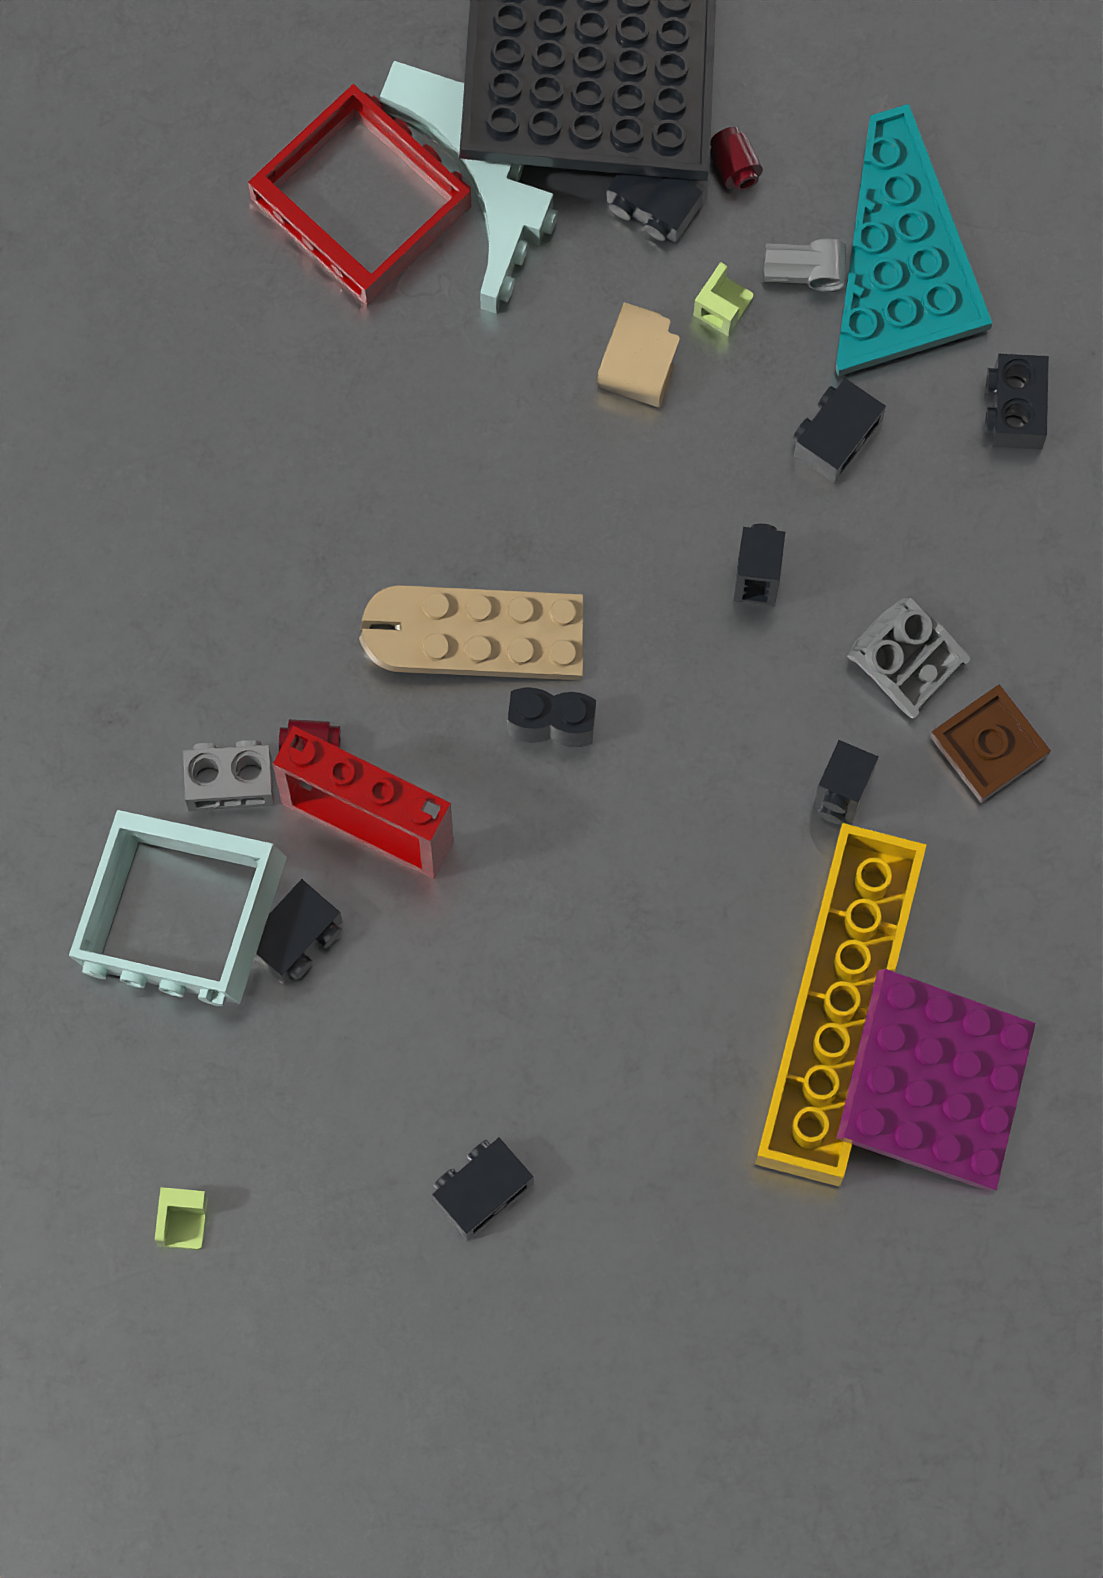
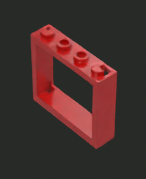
M352 84L248 181L250 198L365 305L370 304L472 207L471 187L462 180V174L458 171L451 173L441 164L440 156L428 144L420 145L412 137V132L405 122L398 117L392 119L383 111V105L375 95L371 97L366 92L363 93L355 84ZM354 117L448 201L373 273L364 268L279 189Z
M293 726L273 762L282 805L435 879L454 843L451 803ZM302 781L312 786L310 791L302 787ZM428 801L440 807L435 819H433L432 815L423 811Z

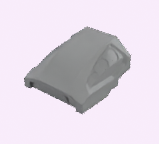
M911 597L902 598L884 611L854 642L847 655L850 660L856 662L910 718H915L920 713L919 709L952 673L972 659L949 632L919 607Z

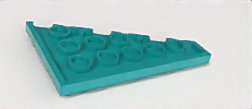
M909 104L870 115L835 367L838 376L980 333L992 327L991 317Z

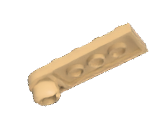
M398 585L387 587L376 593L368 602L362 616L359 630L362 631L359 638L360 644L373 662L390 671L581 680L583 676V594ZM377 624H388L396 630L371 628Z

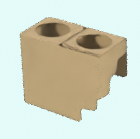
M624 302L597 374L598 388L660 408L674 368L671 362L680 340L678 335L668 331L671 323L670 319L661 316V313Z

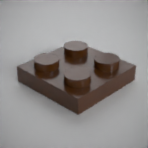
M1000 684L930 733V738L980 803L1045 759L1051 752Z

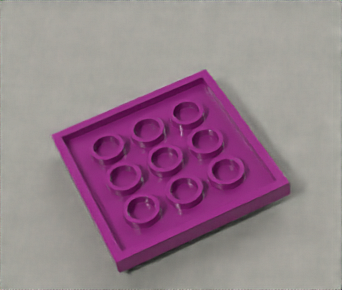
M888 969L878 970L836 1139L987 1191L997 1190L1036 1023Z

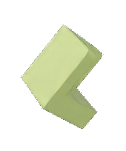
M720 262L695 299L693 316L729 336L752 302L754 295L751 291L727 278L728 266Z
M160 1188L155 1242L158 1247L190 1250L202 1249L208 1197L205 1191Z

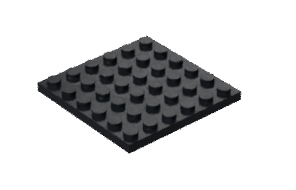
M470 0L459 159L707 181L710 167L716 0Z

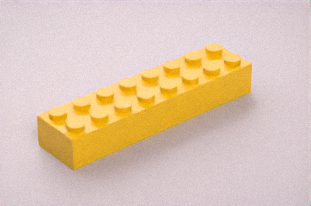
M842 823L755 1165L840 1187L844 1179L852 1144L836 1138L877 971L888 969L895 972L926 844Z

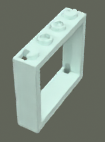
M117 810L69 956L83 966L82 972L95 978L106 979L108 973L120 976L119 980L121 982L138 988H144L146 983L159 985L158 989L176 997H184V993L189 992L198 994L199 1000L215 1006H223L224 1001L240 1004L287 857L272 843ZM139 842L256 868L220 982L102 955Z

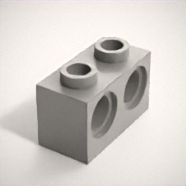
M244 740L237 742L236 747L219 748L218 744L199 743L193 746V750H183L185 802L188 811L274 806L272 756L269 745H261V742L257 740ZM246 765H256L261 769L260 775L253 780H244L238 776L240 770ZM211 767L218 771L216 779L210 783H201L196 780L197 773L203 768Z

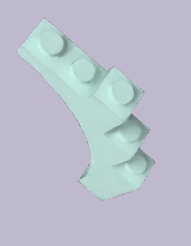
M394 61L380 95L383 111L393 119L395 117L400 118L407 125L436 143L458 165L473 188L486 221L489 240L488 266L480 292L481 309L496 314L501 300L508 302L515 283V278L510 276L515 264L520 266L523 264L529 243L540 246L544 233L551 234L554 229L558 210L553 209V193L519 183L524 168L523 164L459 159L464 83Z

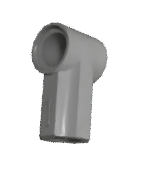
M819 239L811 242L809 245L766 243L764 282L807 283L810 288L825 292L844 288L846 244L842 241Z

